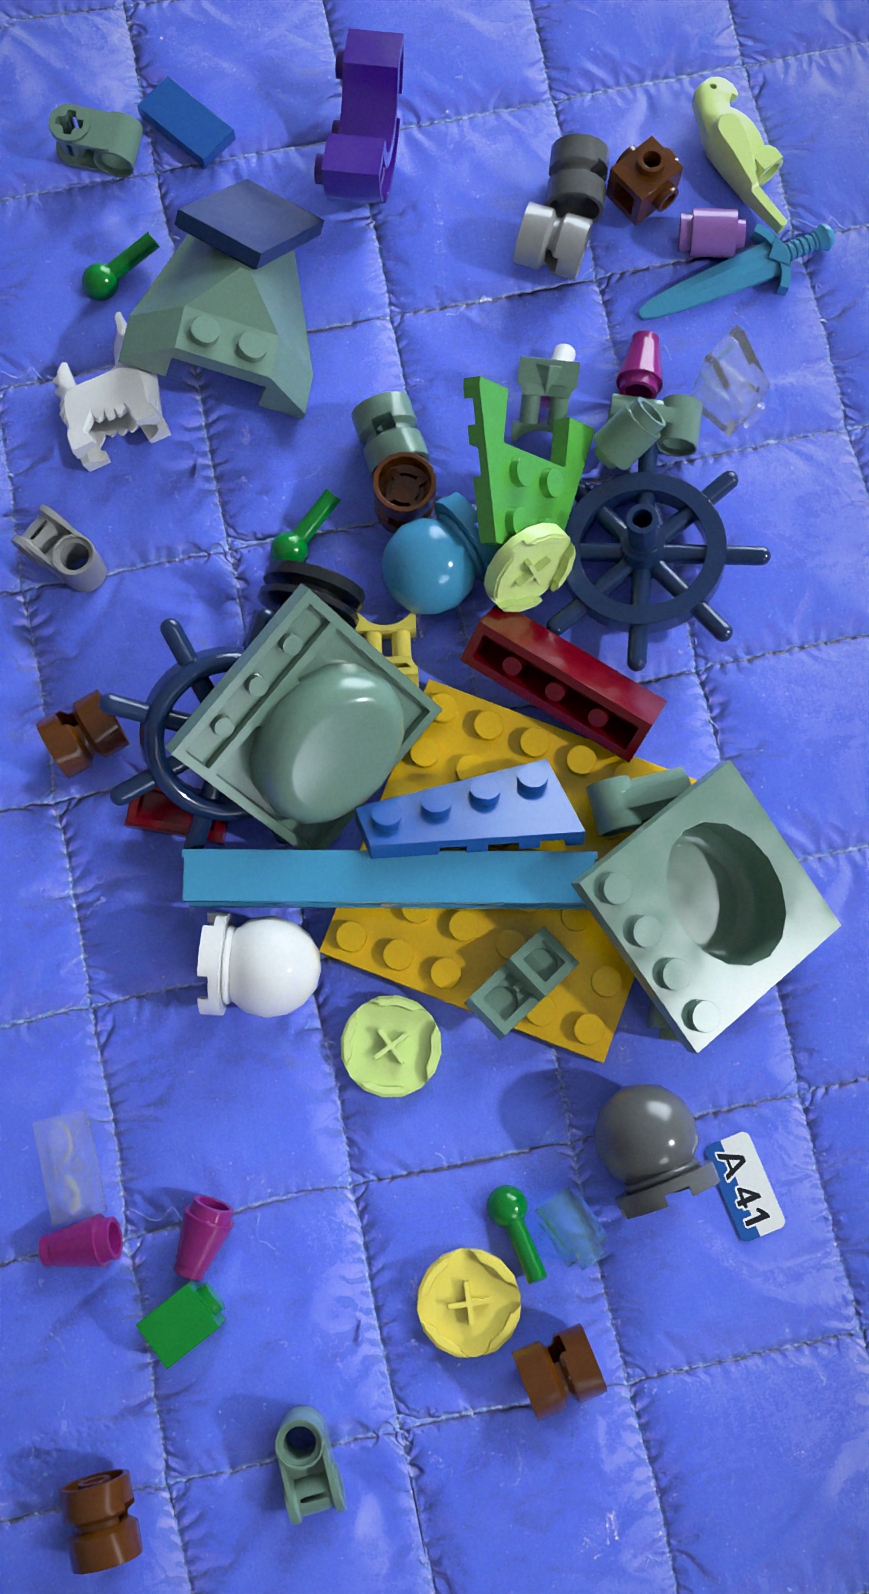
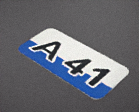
M740 1132L708 1145L705 1149L706 1157L708 1160L712 1159L720 1178L718 1186L740 1238L748 1242L782 1228L785 1224V1218L750 1135L746 1132Z

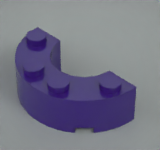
M349 28L345 49H337L335 75L336 79H342L340 120H333L332 131L328 133L324 154H316L314 167L315 184L323 185L328 199L381 204L386 203L393 181L400 129V118H397L398 97L399 94H402L404 33Z

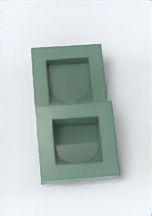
M543 926L464 1003L501 1040L579 962Z

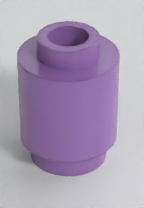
M693 208L692 213H681L678 252H689V257L734 258L735 249L744 248L746 219H738V209Z

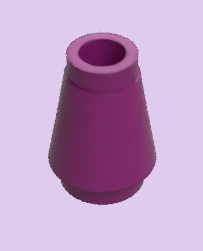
M643 330L633 334L616 379L619 394L656 399L657 394L662 390L660 340L654 332Z
M196 1195L192 1204L184 1208L176 1263L173 1268L177 1274L191 1280H202L204 1278L205 1272L210 1267L234 1226V1222L231 1220L234 1209L230 1205L213 1197Z
M100 1213L56 1230L51 1234L42 1235L39 1241V1255L45 1267H107L112 1260H117L121 1257L123 1249V1238L119 1222L113 1216L105 1218Z

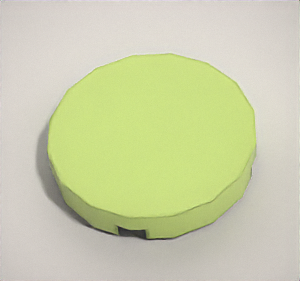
M540 523L527 527L511 537L496 552L487 567L484 579L486 594L505 612H521L539 605L543 601L540 595L549 588L552 592L558 589L572 570L576 551L575 546L570 542V537L557 524Z
M400 995L378 996L361 1005L347 1020L341 1036V1059L349 1076L364 1091L380 1097H404L422 1088L435 1073L442 1054L441 1033L432 1015L418 1002Z

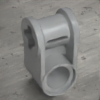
M41 504L37 509L38 517L21 536L14 535L10 541L32 562L43 569L46 568L72 589L78 592L96 590L103 584L106 578L107 568L104 560L87 537L75 530L53 509ZM83 557L89 558L86 565L82 568L71 570L76 560Z

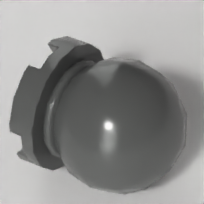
M661 1085L625 1086L613 1094L600 1108L593 1131L597 1156L609 1175L626 1184L624 1192L615 1197L623 1218L631 1219L668 1207L665 1198L667 1194L681 1192L690 1188L692 1195L695 1196L720 1182L712 1159L699 1161L697 1157H694L699 1140L695 1119L680 1096Z

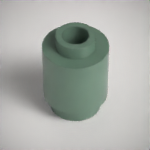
M639 397L634 403L627 402L594 435L597 445L594 448V452L599 460L608 468L615 469L619 467L620 469L627 470L661 437L660 431L666 426V422L660 412L649 401Z

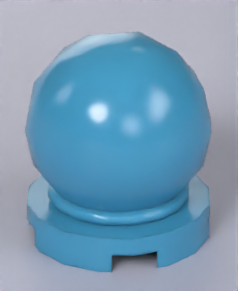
M458 492L448 497H442L435 503L434 510L437 519L418 518L402 525L385 545L381 560L382 581L395 602L414 614L433 615L456 608L470 594L475 577L484 583L487 567L499 550L480 543L479 529L475 525L478 522L477 510Z

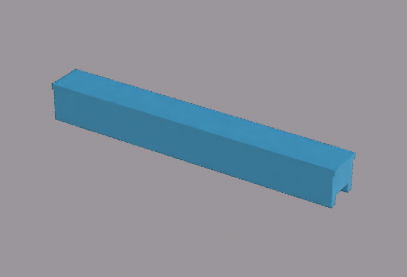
M182 849V858L184 859L182 901L189 902V907L589 910L571 883L595 864L598 860V852L483 851L467 853V851H439L437 855L371 859L367 850Z

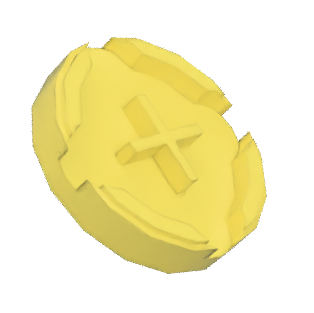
M459 1248L442 1254L427 1268L418 1287L417 1312L424 1333L437 1348L455 1357L485 1356L497 1351L512 1337L520 1319L521 1294L514 1274L499 1257L483 1249Z

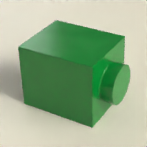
M191 1280L135 1326L165 1368L168 1369L220 1328L226 1321L221 1313L225 1309V1304L210 1283L206 1282L201 1286L198 1280Z

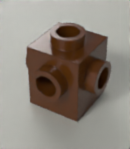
M651 136L638 147L635 145L628 147L620 155L616 164L610 169L606 196L637 226L654 211L662 212L675 201L679 194L678 185L683 166L671 149L663 147Z

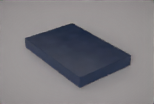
M245 179L178 208L174 225L256 270L320 236L325 220L251 180Z

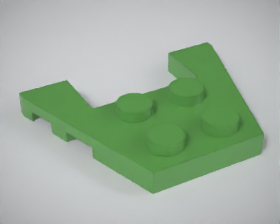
M481 376L464 378V399L473 398L475 424L467 425L469 445L478 448L481 476L473 477L480 543L500 549L514 535L527 527L540 523L557 524L565 532L594 436V428L570 417L554 419L550 461H547L504 442L508 389Z

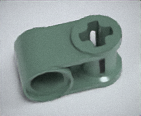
M63 104L51 112L48 126L52 136L57 140V154L65 165L73 168L105 172L116 177H128L134 173L143 134V127L136 118L122 112H107L75 104ZM73 117L77 119L79 128H76ZM68 145L71 146L74 155L70 153Z
M297 1406L289 1410L282 1418L275 1440V1452L282 1475L286 1508L290 1521L295 1526L302 1523L304 1516L335 1508L338 1513L346 1511L347 1503L340 1469L336 1459H334L326 1422L322 1414L309 1406ZM298 1426L306 1427L313 1432L316 1441L307 1448L295 1447L287 1437L288 1431Z

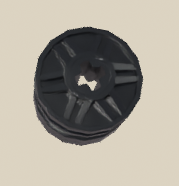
M277 560L267 565L263 576L266 585L260 588L257 595L263 606L271 609L276 614L298 586L303 584L353 629L357 627L359 621L357 613L363 608L366 596L364 590L354 581L332 570L300 561ZM255 610L251 615L249 625L245 634V638L242 644L244 648L246 647L249 634L254 622V618L258 610Z

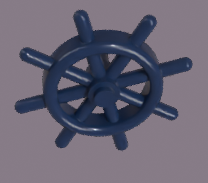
M656 442L638 459V473L614 477L593 489L580 479L574 499L577 504L572 509L565 528V533L570 537V542L575 546L576 551L572 570L565 580L566 587L573 600L546 623V629L560 636L587 614L608 628L628 633L627 665L632 671L636 672L643 670L647 664L648 634L675 628L693 617L716 640L720 642L728 641L733 635L731 625L708 604L720 585L725 565L762 566L767 564L771 558V553L765 546L727 545L725 528L714 505L738 485V475L734 471H725L700 492L697 488L679 478L657 473L658 446ZM636 502V505L627 512L626 523L613 511V509L619 506ZM655 503L664 504L678 510L661 526H658L659 514L655 509ZM597 521L618 543L583 541L590 528ZM694 523L705 545L669 543ZM581 562H617L593 583L589 581ZM668 564L704 565L698 577L689 585ZM629 577L632 578L630 605L607 597ZM654 578L674 598L650 605L651 579Z
M261 608L257 611L245 648L225 646L195 652L181 624L173 618L165 619L161 623L160 631L177 663L168 669L157 681L146 702L113 693H106L99 700V707L104 713L140 722V747L147 766L146 770L115 786L110 792L111 801L115 805L123 806L150 790L159 787L174 804L193 814L183 849H204L213 820L236 821L254 816L225 794H221V791L205 779L201 790H198L177 776L190 768L173 755L166 756L164 733L165 729L178 732L192 714L173 710L172 708L182 694L190 687L199 703L203 702L214 688L209 676L228 672L275 615L269 608ZM270 829L273 837L278 843H289Z

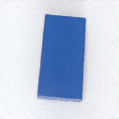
M169 76L137 105L139 115L205 169L236 139L234 129Z

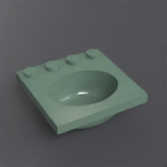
M300 584L165 748L171 755L298 850H326L355 816V807L363 806L382 786L390 772L443 709L315 593L303 584Z
M731 760L719 762L571 883L687 1052L697 1054L842 926Z

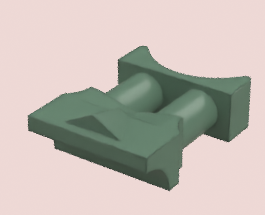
M520 356L517 382L521 386L522 397L519 419H513L512 442H515L519 437L530 431L542 430L553 434L554 419L567 418L570 395L577 388L580 362ZM541 396H550L547 422L538 421Z

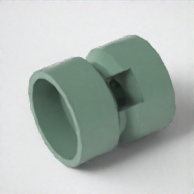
M399 391L380 393L362 401L354 408L351 418L359 442L366 445L363 453L372 479L379 463L387 456L398 452H412L424 457L429 462V453L422 433L415 428L417 418L410 398L406 393Z

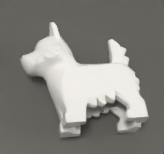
M120 311L115 314L117 330L114 341L115 366L111 370L77 385L68 364L63 362L60 364L56 377L52 380V383L57 387L55 394L61 400L59 405L61 410L60 417L68 427L66 436L70 448L76 458H80L83 466L89 472L111 463L107 452L101 450L107 435L111 438L118 433L120 436H124L128 431L134 433L141 427L152 444L171 435L169 427L162 416L157 374L118 362L127 323Z

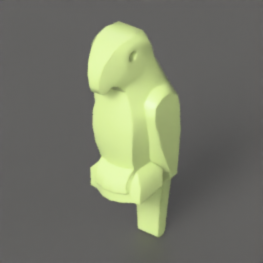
M710 77L695 89L692 98V109L707 158L740 199L770 228L780 234L784 230L787 220L768 198L761 186L771 180L783 164V156L775 147L764 145L760 132L745 114L730 107V102H735L738 96V92L733 84L721 77Z

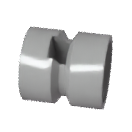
M529 202L518 233L513 263L539 270L543 265H547L552 275L576 281L587 248L593 219L572 213H567L563 218H559L554 208Z

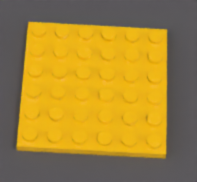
M429 679L424 693L443 710L391 771L380 801L547 758L586 831L584 845L566 846L565 840L541 841L540 848L518 849V843L488 845V851L598 852V860L596 861L598 862L637 829L610 837H599L586 787L611 777L627 775L629 779L669 769L635 756L628 763L590 739ZM689 777L691 785L697 781ZM364 841L360 850H367ZM461 847L440 848V851H466V849ZM336 908L319 950L320 954L473 1013L464 1002L544 926L579 964L512 1029L601 1064L605 1061L635 978L589 910Z

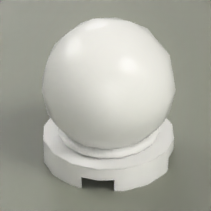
M207 913L210 925H203L197 976L208 977V997L199 996L197 999L200 1014L223 1016L227 1004L233 1002L245 1013L271 1018L290 1014L308 1000L317 987L321 973L319 949L308 932L295 922L274 915L251 918L236 928L233 925L230 913Z

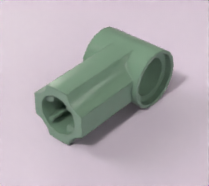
M613 393L607 422L627 402L634 403L639 397ZM686 394L669 395L662 400L644 398L660 412L666 422V426L660 431L661 437L656 441L658 451L674 457H685L695 454L698 448L703 403L694 396Z
M683 766L629 779L627 775L611 777L587 786L586 792L599 837L619 835L641 827L643 822H647L689 788L691 783Z

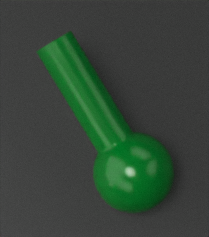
M149 231L108 264L94 263L85 269L82 275V287L90 298L103 301L113 297L118 290L119 279L160 247Z
M326 488L292 532H283L274 538L270 547L273 561L291 560L305 562L308 556L307 543L341 500Z
M499 1186L488 1197L487 1213L496 1225L506 1229L528 1284L538 1283L546 1279L548 1275L524 1221L528 1210L527 1199L523 1192L514 1186Z

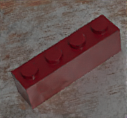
M497 604L479 621L460 658V661L628 763H630L667 703L665 699L520 612H505Z

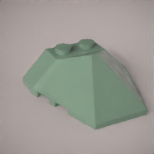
M188 234L130 314L118 362L166 376L171 358H175L261 385L259 406L303 419L306 413L313 369L295 251L292 250L254 270Z

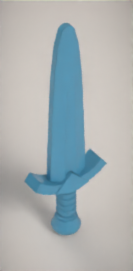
M757 223L750 240L759 245L698 273L653 297L640 307L638 317L641 320L660 319L693 309L777 277L778 288L776 294L785 296L791 282V261L813 251H829L835 243L834 231L828 224L821 223L811 233L783 244L777 235L765 226Z

